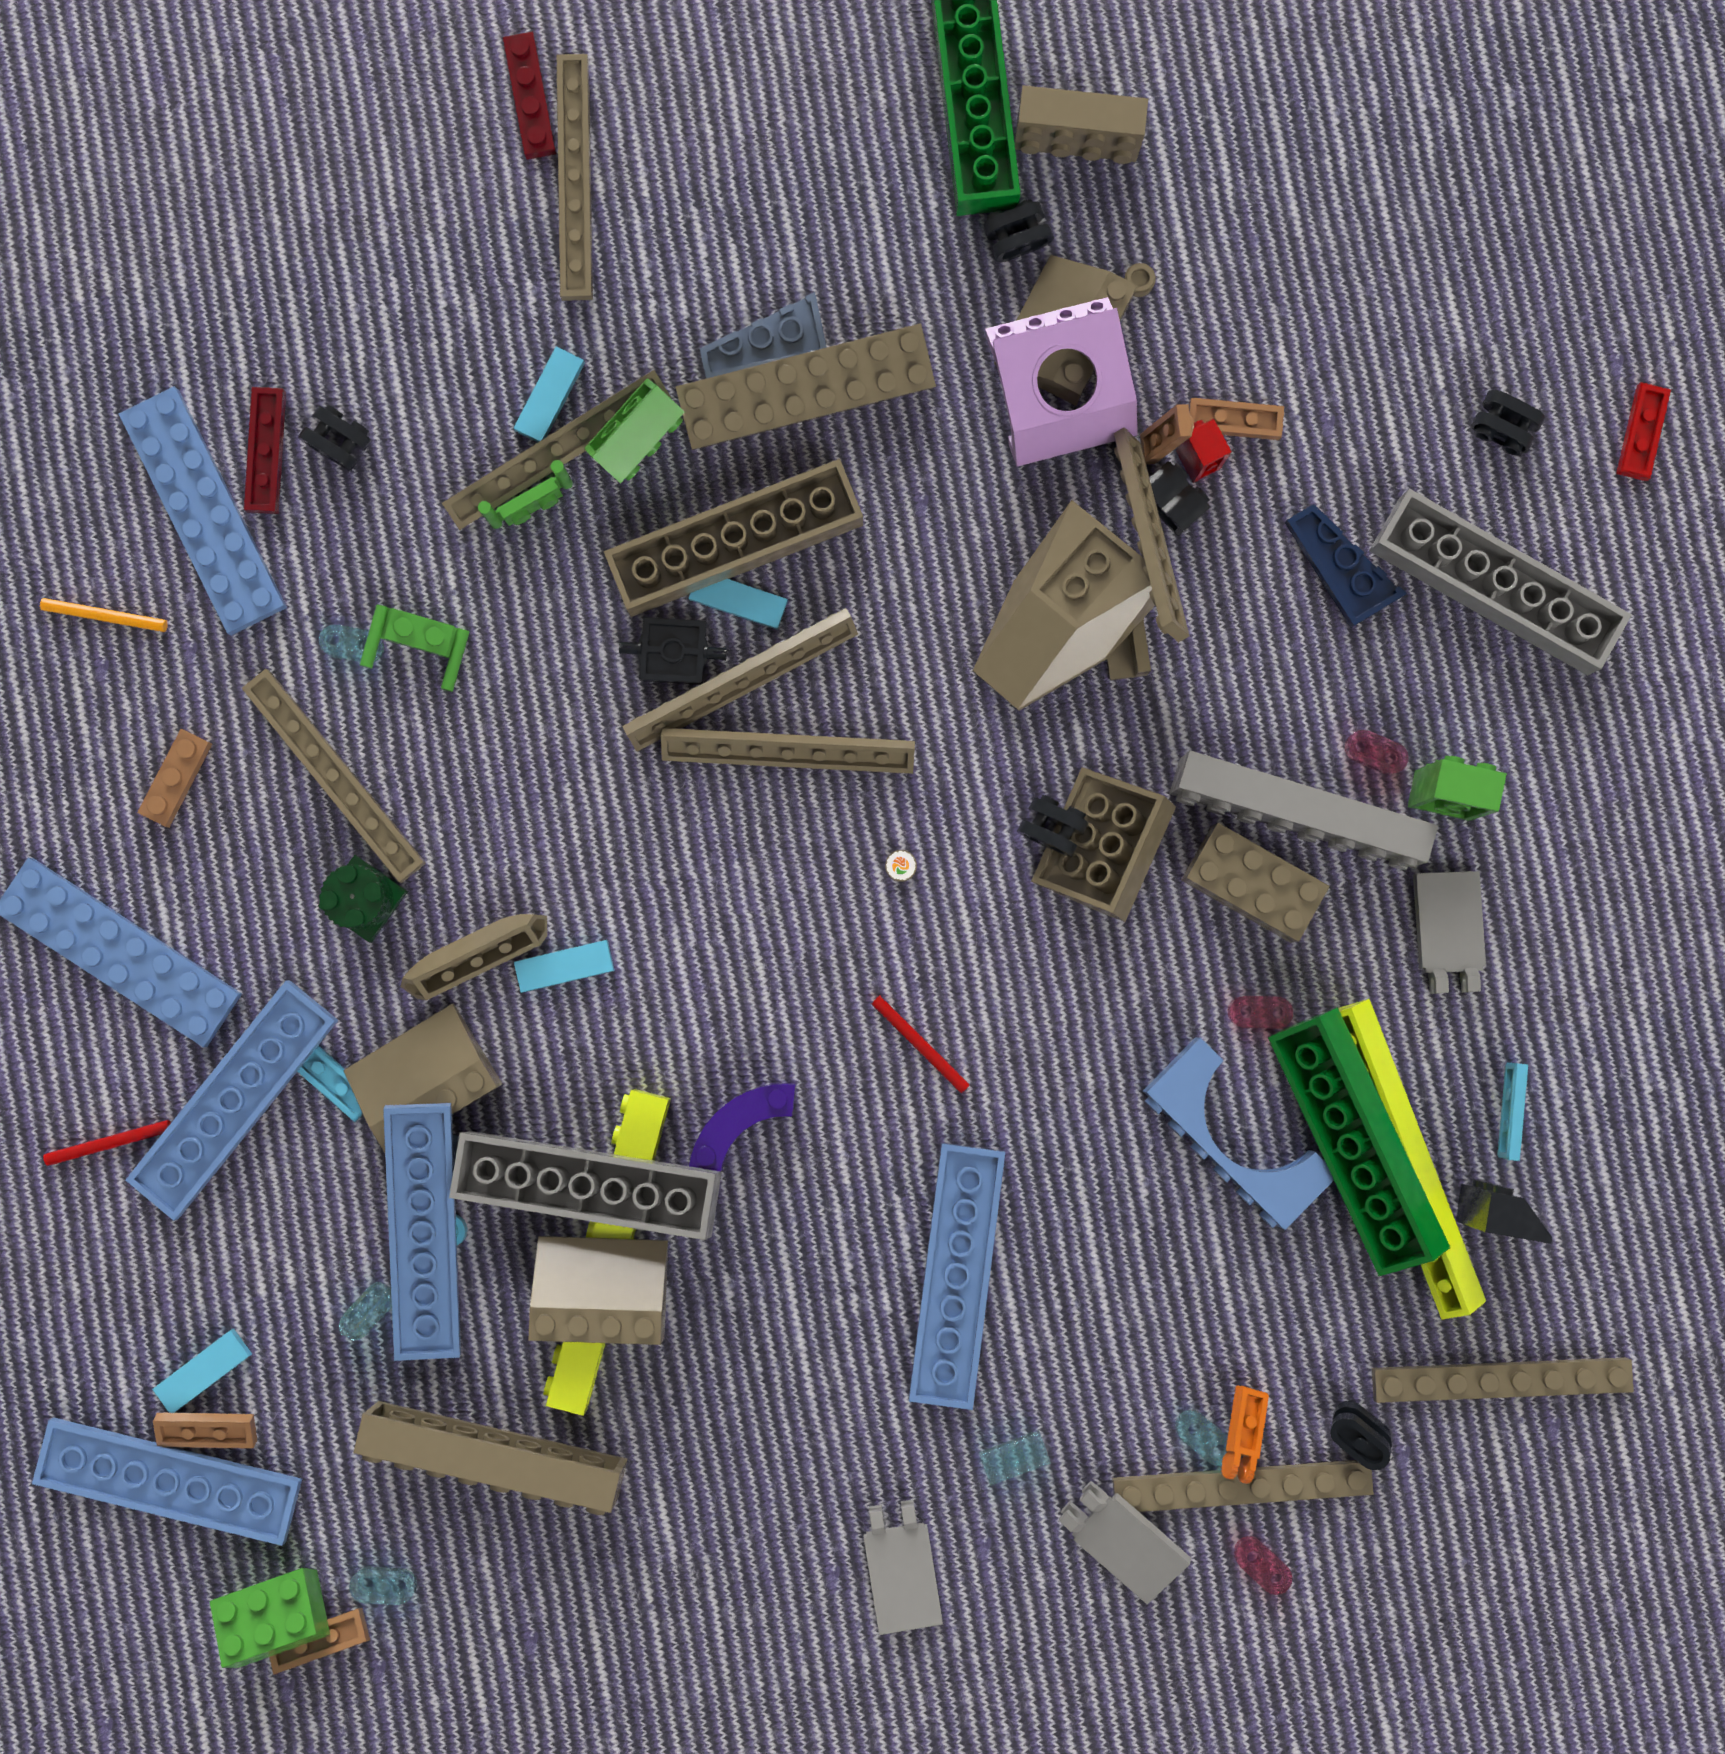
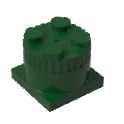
M354 855L347 866L343 865L336 868L335 871H332L326 877V881L323 882V887L320 889V904L317 907L325 911L324 914L334 924L348 928L367 942L372 943L408 891L362 858Z

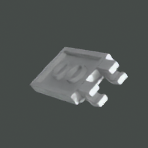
M1480 871L1414 874L1419 969H1425V973H1428L1430 994L1449 993L1447 972H1460L1461 993L1481 991L1479 971H1483V966H1486Z
M1092 1481L1082 1489L1083 1495L1080 1497V1501L1093 1512L1089 1517L1071 1501L1061 1510L1063 1515L1059 1518V1522L1070 1532H1073V1540L1146 1604L1150 1603L1190 1565L1191 1557L1118 1493L1112 1498L1109 1497L1106 1492Z
M913 1499L901 1501L904 1526L886 1529L882 1504L869 1506L872 1531L864 1534V1543L879 1635L943 1625L928 1527L923 1522L917 1523Z

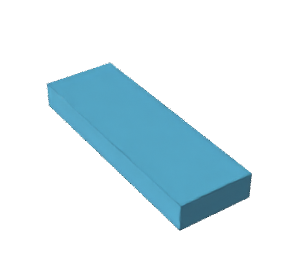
M557 346L555 347L514 426L516 432L536 442L548 436L585 364L583 359Z
M725 579L692 592L689 596L690 601L776 630L779 628L788 602L786 598L730 579Z
M608 940L514 962L521 993L615 971Z
M318 1045L297 1072L351 1120L356 1122L363 1113L343 1071L345 1069Z
M1507 1063L1505 1065L1498 1158L1520 1161L1528 1075L1527 1064Z
M233 1328L152 1390L169 1413H176L251 1356L252 1353Z

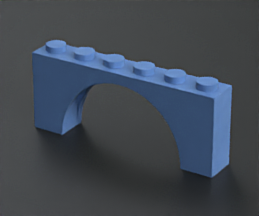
M1195 1037L1143 1090L1148 1096L1145 1102L1157 1114L1163 1111L1171 1119L1167 1123L1169 1127L1180 1137L1186 1134L1194 1142L1190 1147L1203 1160L1209 1157L1216 1164L1213 1170L1226 1183L1231 1179L1239 1187L1236 1193L1248 1205L1254 1202L1262 1210L1259 1216L1271 1228L1277 1225L1286 1230L1334 1181L1325 1160L1311 1150H1308L1301 1157L1287 1165L1264 1170L1246 1168L1227 1158L1212 1140L1204 1113L1205 1095L1209 1082L1216 1069L1224 1060L1204 1040Z

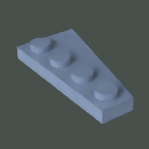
M815 292L792 305L789 304L779 309L778 312L764 319L761 318L751 323L750 326L742 330L734 331L700 348L706 378L827 348Z

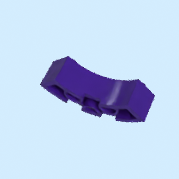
M773 1083L759 1086L740 1094L725 1104L713 1115L701 1131L694 1145L689 1167L722 1172L730 1147L744 1130L765 1119L793 1116L797 1083Z

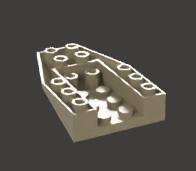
M1071 500L1013 581L973 672L1020 711L1105 661L1155 606L1149 594L1152 590L1151 583L1143 570V567L1146 565L1145 559Z

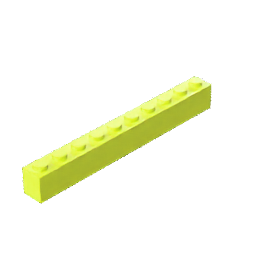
M1366 999L1339 1008L1343 1020L1451 1247L1434 1261L1421 1264L1441 1320L1471 1315L1486 1302V1299L1371 1001Z
M637 1089L631 1090L630 1095L624 1094L620 1107V1113L624 1114L622 1125H616L611 1144L616 1145L614 1154L655 1161L671 1098ZM590 1221L586 1237L634 1239L636 1229ZM563 1342L562 1345L557 1344L552 1358V1363L557 1364L554 1377L548 1376L543 1395L548 1396L546 1406L584 1416L588 1410L605 1343Z

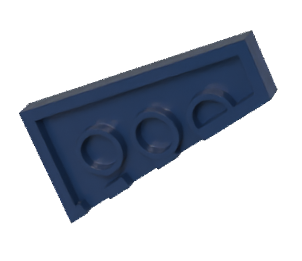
M1315 504L1286 520L1287 528L1350 628L1407 594L1400 586L1394 585L1379 566L1376 567L1363 555L1364 552L1356 544L1353 545L1342 534L1343 531Z

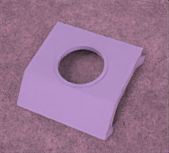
M1108 297L985 329L986 339L999 372L1011 426V436H1008V443L1017 467L1114 442V433L1124 427L1133 436H1137L1136 394L1117 308L1112 307ZM1061 349H1072L1084 354L1091 361L1096 373V386L1091 398L1083 406L1072 411H1061L1048 405L1042 398L1037 384L1038 371L1043 361L1050 354Z

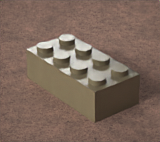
M1022 85L1016 124L1015 149L1021 150L1026 154H1036L1038 152L1051 153L1053 156L1061 158L1073 155L1082 156L1089 161L1102 158L1111 159L1119 164L1136 162L1145 136L1148 98Z
M1220 823L1210 827L1181 879L1184 883L1290 943L1300 941L1330 887Z

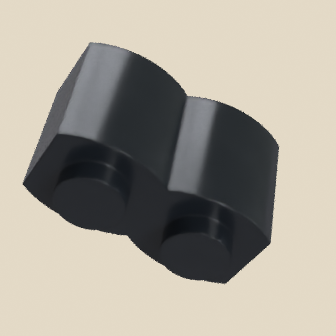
M1167 461L1149 477L1158 514L1178 537L1209 510L1208 496L1201 488H1194L1186 480L1188 475L1180 465H1173Z

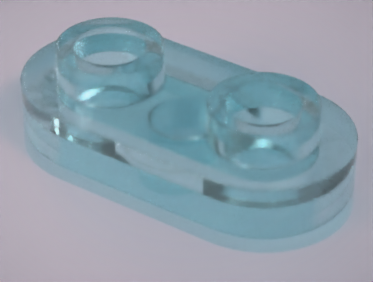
M329 625L320 633L319 645L331 657L360 662L363 654L361 644L367 640L369 630L342 625ZM334 635H338V643L335 645H331V637ZM380 639L374 662L383 654L384 644L382 639Z
M375 1282L370 1285L341 1317L339 1322V1332L341 1335L352 1341L360 1340L366 1336L375 1324L392 1308L391 1287L382 1282Z
M1196 1410L1182 1412L1175 1423L1178 1436L1210 1464L1222 1466V1458L1227 1453L1228 1435ZM1191 1424H1198L1199 1426L1195 1434L1188 1433V1428ZM1216 1445H1223L1224 1450L1221 1454L1216 1455L1213 1453Z
M364 1567L352 1577L349 1590L352 1597L360 1603L402 1605L408 1602L416 1592L417 1580L411 1571L404 1568ZM364 1579H371L374 1586L372 1588L365 1586ZM396 1581H404L406 1589H399Z

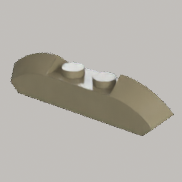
M519 914L493 922L425 956L405 974L400 987L421 1000H428L540 946L547 937V916Z

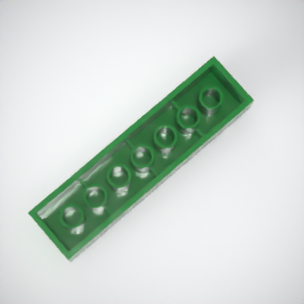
M931 0L956 216L991 213L998 210L1009 211L1019 204L1021 193L997 0Z
M1338 1007L1287 1027L1268 1037L1378 1276L1432 1262L1451 1247Z

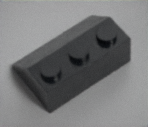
M1473 1180L1472 1185L1461 1184L1456 1222L1487 1233L1548 1244L1552 1243V1236L1525 1198L1513 1195L1514 1189L1479 1180Z

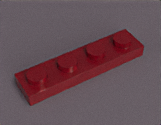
M532 31L503 37L526 160L557 154L534 33Z
M252 387L244 498V510L247 513L279 514L286 391L283 388Z

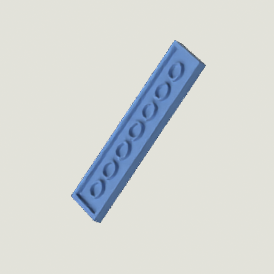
M173 386L119 413L227 634L232 636L286 609L287 606L179 389Z
M27 858L0 899V916L202 1047H208L242 995L238 990L34 858Z
M286 980L125 1181L173 1221L179 1219L339 1020L293 982Z
M451 1103L385 1105L383 1112L394 1361L460 1358L455 1199L449 1198L454 1171Z
M941 1143L909 1402L973 1410L1005 1151Z
M52 1418L48 1420L32 1484L283 1546L287 1541L302 1479L176 1447L157 1446L155 1442Z

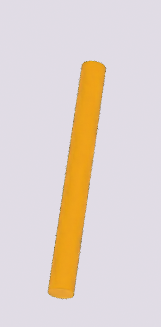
M42 598L40 602V609L48 612L166 632L168 626L167 620L47 598Z

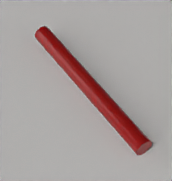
M880 995L871 1003L960 1093H963L970 1084Z
M165 1120L46 1153L43 1155V1160L46 1166L162 1135L171 1122L170 1120Z

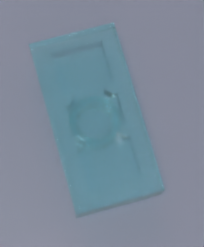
M1039 1430L979 1452L990 1486L1051 1464Z

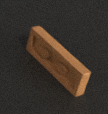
M1191 398L1189 400V413L1193 417L1194 423L1199 420H1203L1206 423L1214 419L1223 435L1280 440L1282 437L1284 406Z
M1189 404L1175 405L1140 434L1141 447L1146 464H1156L1192 436L1194 421L1189 413Z
M180 729L137 813L170 828L212 743L184 729Z
M157 1413L153 1419L157 1446L254 1448L257 1442L254 1414Z
M363 1608L327 1619L330 1630L329 1636L270 1656L273 1675L370 1641Z

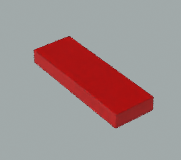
M1643 382L1636 386L1616 474L1642 481L1651 479L1671 389Z

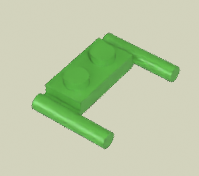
M555 460L551 463V470L556 477H551L498 507L496 511L487 501L480 502L478 510L494 529H499L504 520L508 526L512 524L520 525L531 518L530 514L540 508L546 510L557 504L558 498L563 496L559 489H570L573 481L560 460Z
M377 604L360 666L372 669L380 639H384L449 658L441 689L453 692L470 632L455 628L449 624Z

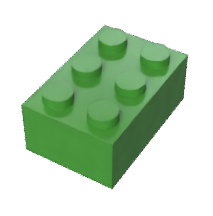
M647 378L584 449L620 484L624 479L629 481L639 471L640 466L638 464L646 455L651 457L661 446L659 440L667 431L672 433L679 427L683 421L681 416L685 411Z
M1445 756L1444 759L1435 760L1434 763L1426 764V766L1415 770L1407 807L1467 821L1499 812L1507 773L1496 771L1497 766L1492 764L1477 763L1476 766L1464 764L1465 759Z
M300 1568L209 1601L222 1668H240L330 1635L318 1572L315 1569Z

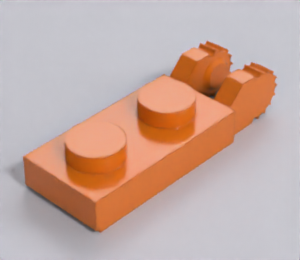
M1245 1386L1235 1387L1226 1445L1227 1453L1222 1458L1221 1472L1223 1477L1234 1479L1237 1475L1238 1480H1240L1239 1482L1250 1484L1254 1479L1257 1459H1260L1269 1399L1268 1393Z

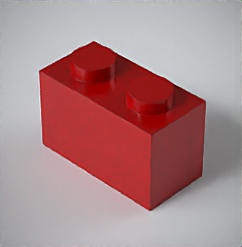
M1214 419L1206 423L1203 420L1195 422L1192 436L1176 449V453L1193 483L1220 470L1232 453Z

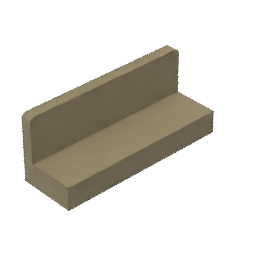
M1144 618L1106 659L1110 680L1142 677L1150 673L1151 667Z

